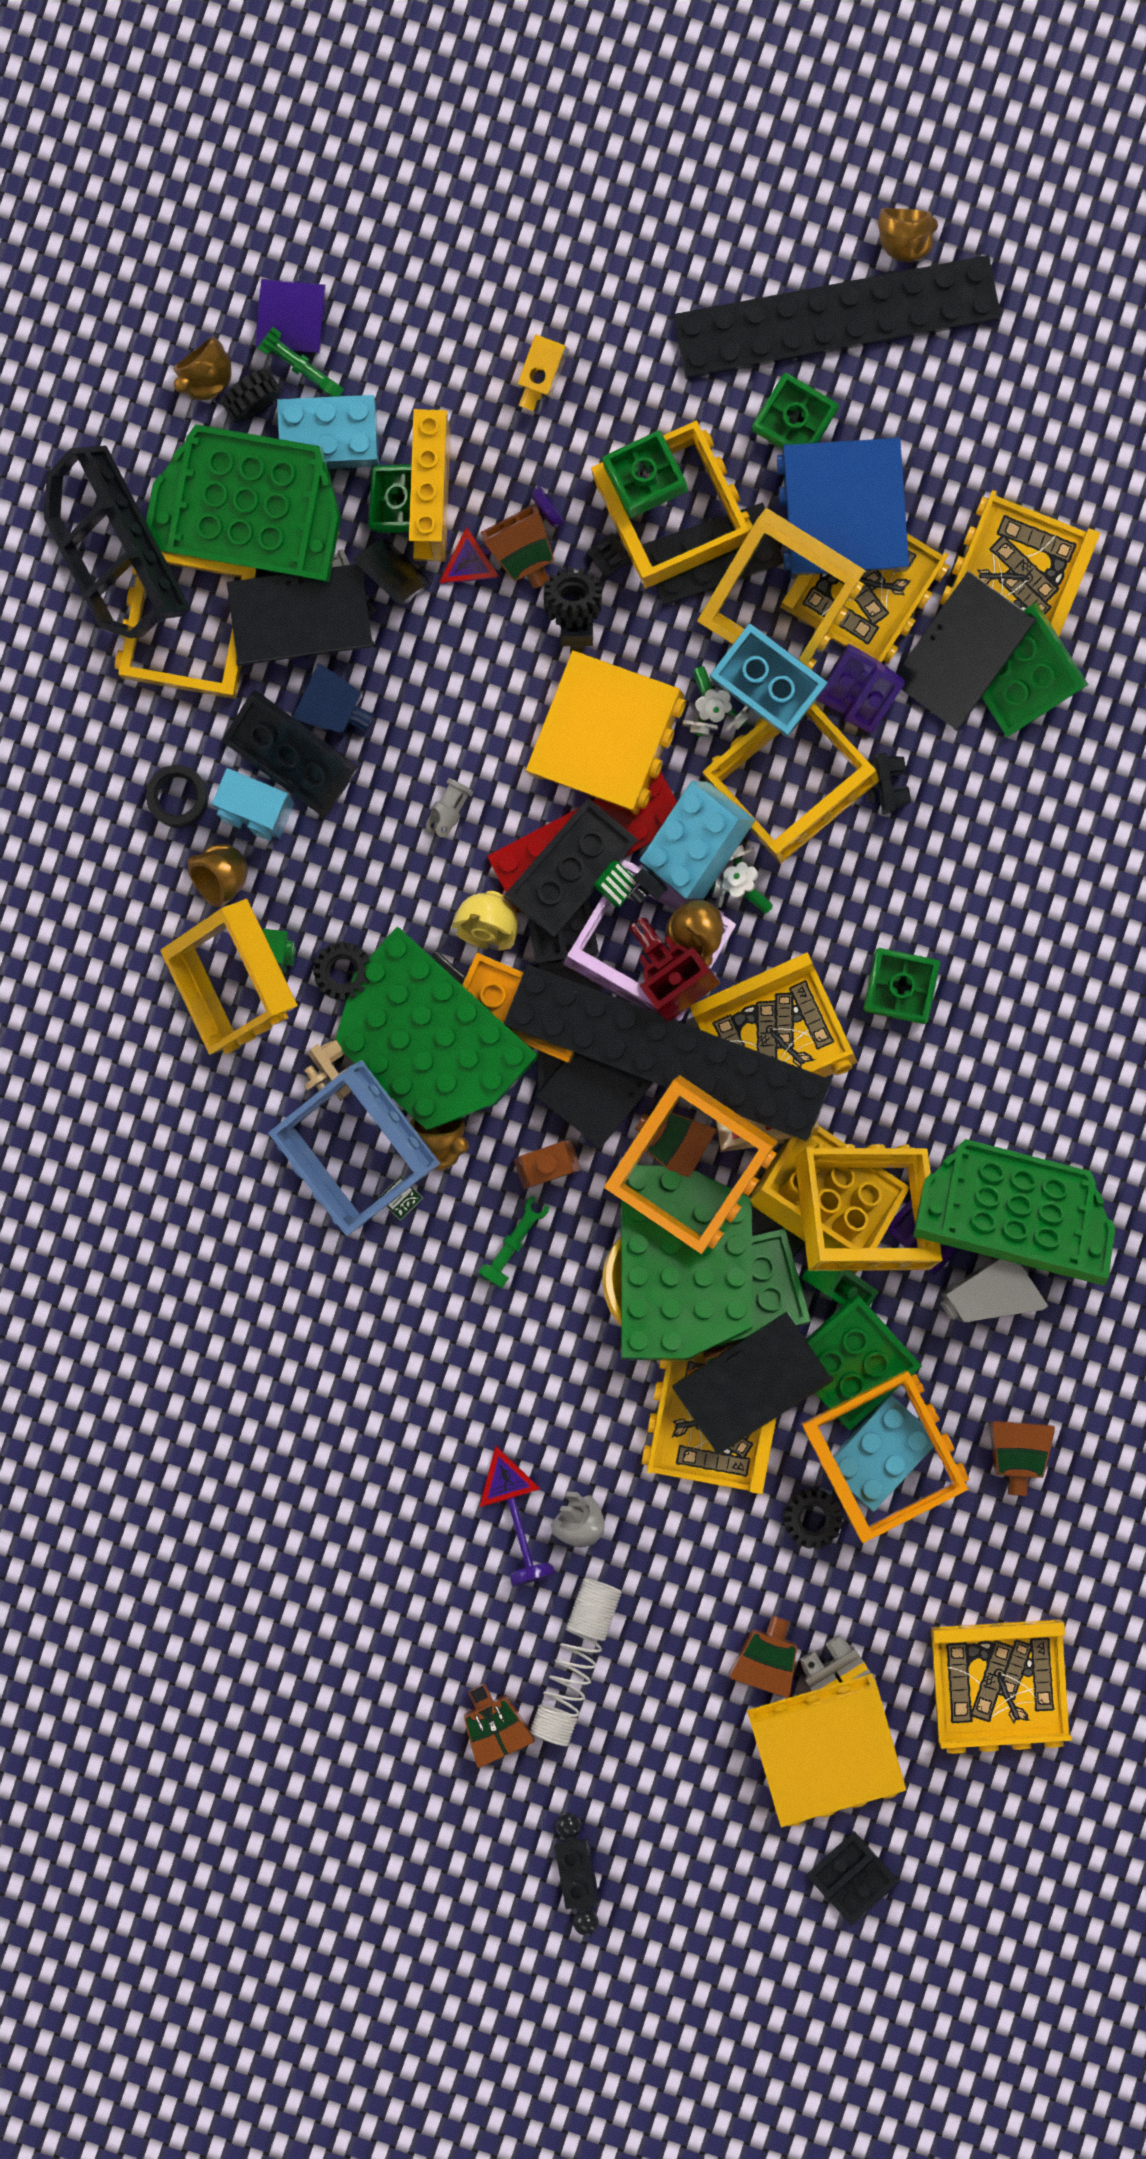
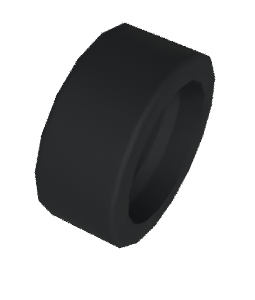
M182 765L166 766L157 771L147 784L145 796L148 808L154 817L163 824L176 828L190 826L201 819L207 809L209 800L207 786L200 775L189 767ZM171 778H184L191 782L195 788L196 802L192 809L185 814H169L163 810L159 803V790L163 783Z

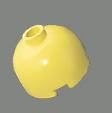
M487 891L486 893L470 896L462 902L455 915L452 929L457 928L456 935L471 945L488 949V943L499 945L498 951L512 948L514 945L519 922L516 910L504 899L501 893Z

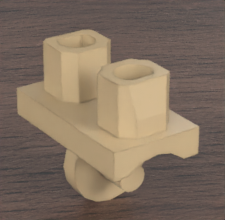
M336 1040L326 1043L321 1047L317 1044L310 1049L308 1055L321 1073L318 1074L313 1065L307 1067L304 1071L311 1080L304 1087L307 1091L315 1087L320 1091L326 1086L325 1080L329 1084L342 1073H338L332 1065L333 1062L344 1056ZM346 1085L336 1093L339 1100L342 1101L348 1097L351 1089Z

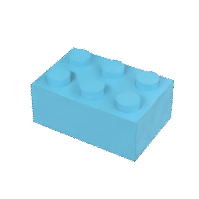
M374 395L277 399L279 439L322 447L328 469L361 468L379 465L377 411Z
M750 623L710 674L712 681L728 691L729 694L787 738L828 684L827 681Z
M226 768L212 802L213 807L218 811L217 815L220 816L224 823L241 829L242 824L247 825V828L253 832L252 834L267 841H271L272 836L278 839L281 838L295 804L288 793Z
M691 781L640 861L686 899H704L755 822V819L711 783Z
M890 1394L838 1448L833 1457L850 1490L874 1512L934 1446L922 1423Z

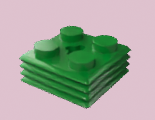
M784 373L754 421L752 431L783 449L784 445L818 443L837 413L839 404L792 375ZM796 411L800 412V419L803 422L790 423V417L787 414L793 415Z
M661 431L653 432L602 457L604 468L630 518L640 515L688 491L687 482ZM645 470L647 474H650V477L644 479L640 477V472Z
M412 464L372 466L368 518L369 529L379 533L409 532Z
M878 948L873 959L863 1011L926 1024L929 1020L940 961ZM901 977L905 978V984L910 985V990H905L902 995L897 994V988L893 987V982H898Z

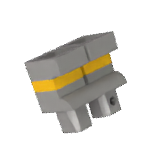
M841 1635L825 1643L834 1657L825 1664L821 1663L815 1651L800 1658L803 1671L806 1674L803 1677L811 1691L838 1684L839 1681L834 1674L835 1672L838 1673L843 1682L872 1674L854 1646L850 1648Z

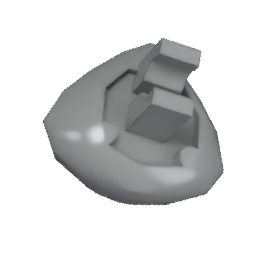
M567 1491L566 1498L569 1499V1505L561 1506L560 1513L551 1523L552 1534L562 1542L574 1547L591 1546L604 1534L605 1523L598 1503L591 1495L582 1497L578 1492Z

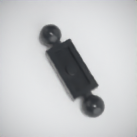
M565 1812L557 1818L555 1824L556 1831L565 1841L557 1842L554 1845L566 1910L577 1908V1913L573 1918V1927L577 1933L588 1936L593 1934L599 1925L598 1916L590 1910V1906H596L600 1903L589 1838L577 1839V1835L581 1830V1820L576 1814Z

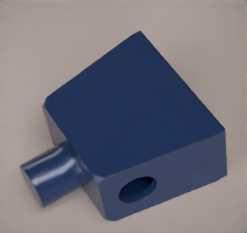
M318 663L293 718L305 727L344 737L350 724L367 732L375 714L359 707L363 699L362 692Z

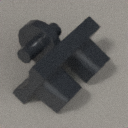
M887 753L876 754V757H873V762L879 782L866 792L868 803L877 801L876 789H878L882 815L891 814L896 808L911 803L909 787L892 788L890 778L906 774L904 756L887 757Z

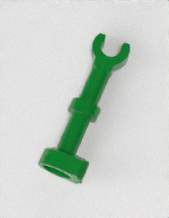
M274 327L271 328L257 349L265 355L271 353V351L293 367L291 369L297 375L300 372L329 396L339 397L342 394L344 388L308 363L309 359L302 354L300 357L280 342L281 332Z
M531 1196L526 1201V1213L510 1236L506 1235L503 1240L505 1244L491 1265L483 1264L477 1272L501 1289L509 1279L501 1271L514 1252L520 1251L523 1246L521 1242L535 1221L546 1217L549 1212L547 1205L540 1213L532 1211L531 1204L535 1200L534 1196Z

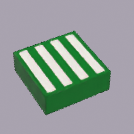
M611 861L593 886L613 906L620 907L638 882L618 861Z

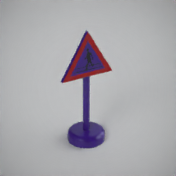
M541 486L533 489L531 497L538 507L540 516H544L553 527L563 525L565 521L546 492ZM466 527L439 584L500 578L487 558L491 551L487 546L481 549L468 527Z
M495 1445L480 1507L504 1500L508 1501L526 1568L511 1574L512 1587L551 1577L555 1575L552 1564L541 1563L533 1565L515 1497L541 1490V1488Z

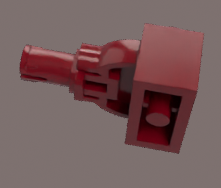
M641 918L637 922L644 930V934L635 923L629 928L631 934L635 936L644 952L652 961L650 964L643 954L639 956V960L644 966L645 982L640 987L656 1010L669 1022L721 983L694 947L687 949L676 945L670 936H666L664 940L670 947V950H668L649 924L647 918Z

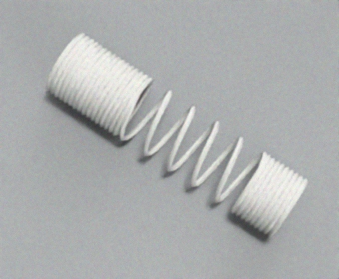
M588 1578L583 1579L566 1630L594 1644L599 1650L586 1649L561 1643L560 1646L585 1658L593 1666L579 1665L558 1659L554 1660L555 1663L581 1675L588 1682L549 1676L550 1679L577 1692L582 1698L543 1692L544 1695L570 1707L576 1714H570L547 1705H538L539 1708L530 1730L532 1735L561 1746L569 1745L575 1724H577V1716L580 1715L574 1706L562 1699L571 1701L585 1700V1695L581 1691L567 1683L578 1685L591 1683L588 1676L573 1667L593 1669L597 1666L591 1658L579 1651L591 1653L602 1651L601 1646L590 1638L600 1641L606 1640V1634H608L607 1631L610 1628L609 1625H611L616 1607L618 1606L617 1603H619L618 1600H620L619 1597H621L620 1594H622L621 1590Z

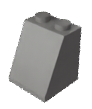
M993 1258L942 1292L941 1296L944 1301L940 1303L950 1319L955 1320L957 1318L961 1322L1039 1311L1048 1307L1021 1264Z

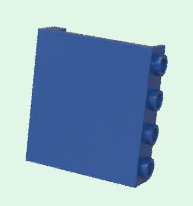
M900 438L784 445L782 455H777L778 474H784V487H779L780 506H786L787 519L785 520L866 571L893 569V573L906 572L909 567ZM790 548L789 551H783L784 571L790 570L791 579H796L797 575L828 574V572Z

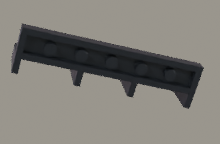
M107 446L70 448L46 475L44 520L99 628L128 638L143 637L160 619L185 616L191 608ZM79 460L100 503L69 534L61 519L63 476ZM107 515L126 553L94 583L76 546ZM131 565H133L154 606L135 627L114 621L101 597Z

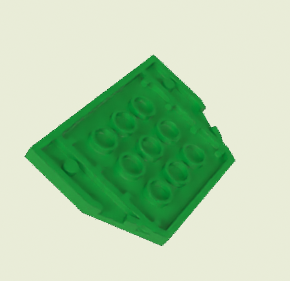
M195 424L187 435L185 443L172 456L173 459L162 475L159 474L153 482L146 523L160 550L329 582L341 515L322 447Z
M398 926L369 957L370 962L364 964L366 968L364 977H367L370 981L368 984L362 981L360 985L365 988L362 993L357 988L354 990L356 997L351 998L350 993L348 994L335 1038L342 1052L354 1063L362 1060L387 1094L427 1131H432L444 1126V1124L457 1121L469 1114L497 1105L540 1057ZM358 970L353 976L352 983L356 980L358 976Z
M965 1139L956 1148V1151L950 1154L943 1161L942 1165L925 1179L922 1186L913 1237L1105 1286L1109 1278L1116 1228L1113 1221L1108 1220L1104 1211V1200L1101 1193L1096 1189V1182L1091 1171Z
M636 1165L625 1182L627 1186L700 1236L703 1235L732 1191L731 1188L695 1170L690 1177L679 1175L675 1171H669L665 1166ZM742 1195L737 1203L742 1206L739 1213L731 1223L726 1220L720 1228V1231L724 1233L721 1240L714 1249L708 1246L702 1254L621 1200V1360L687 1361L753 1328L751 1198Z

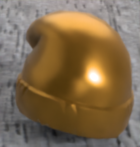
M883 208L879 213L878 219L881 245L886 253L896 261H918L930 253L933 247L932 234L938 228V221L932 217L931 212L924 210Z
M212 336L198 349L177 363L173 369L178 377L174 380L173 387L177 392L187 393L191 399L199 401L209 400L220 395L228 387L232 376L231 362L222 343Z
M229 844L211 845L203 854L192 855L188 859L189 876L202 897L214 907L223 906L231 901L245 885L248 874L245 857L239 850Z
M704 900L687 902L680 906L669 919L666 926V936H670L676 945L687 949L694 947L708 966L712 964V954L719 949L722 940V916L718 909L710 902Z
M414 1118L410 1121L412 1127L440 1162V1165L434 1170L449 1169L457 1163L461 1154L468 1151L469 1143L463 1137L465 1129L463 1119L449 1122L432 1131H427Z

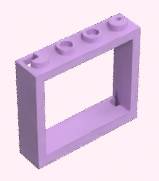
M623 860L621 864L633 877L643 868L641 864L637 866L626 860ZM659 878L668 889L657 901L676 911L687 902L701 900L686 899L663 879ZM602 896L568 953L563 965L627 1002L660 1014L640 987V983L583 951L611 904ZM720 910L718 911L723 919L722 940L719 949L712 954L713 961L709 966L710 969L736 926ZM687 1009L674 1017L673 1020L680 1022Z

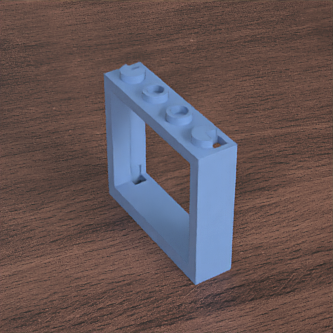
M362 1060L348 1067L268 1132L278 1147L276 1148L281 1153H284L293 1165L296 1175L305 1181L312 1190L314 1199L324 1206L332 1217L334 1225L337 1224L346 1236L364 1225L440 1165V1162ZM346 1085H348L413 1171L412 1174L361 1214H359L294 1128Z

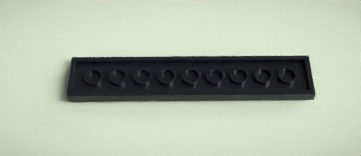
M986 255L673 314L684 376L685 379L1000 321L1001 314L990 257Z
M529 964L525 968L504 1021V1025L666 1088H669L673 1080L681 1075L741 1117L806 1142L810 1139L832 1082L831 1079L679 1021L672 1019L667 1022L658 1013Z

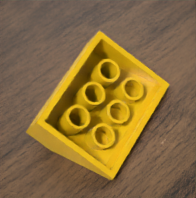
M820 1126L818 1135L810 1136L808 1142L799 1138H790L785 1141L750 1197L754 1208L804 1241L795 1158L806 1147H816L818 1144H823L825 1148H836L839 1145L845 1144ZM815 1168L825 1248H877L910 1187L883 1168Z

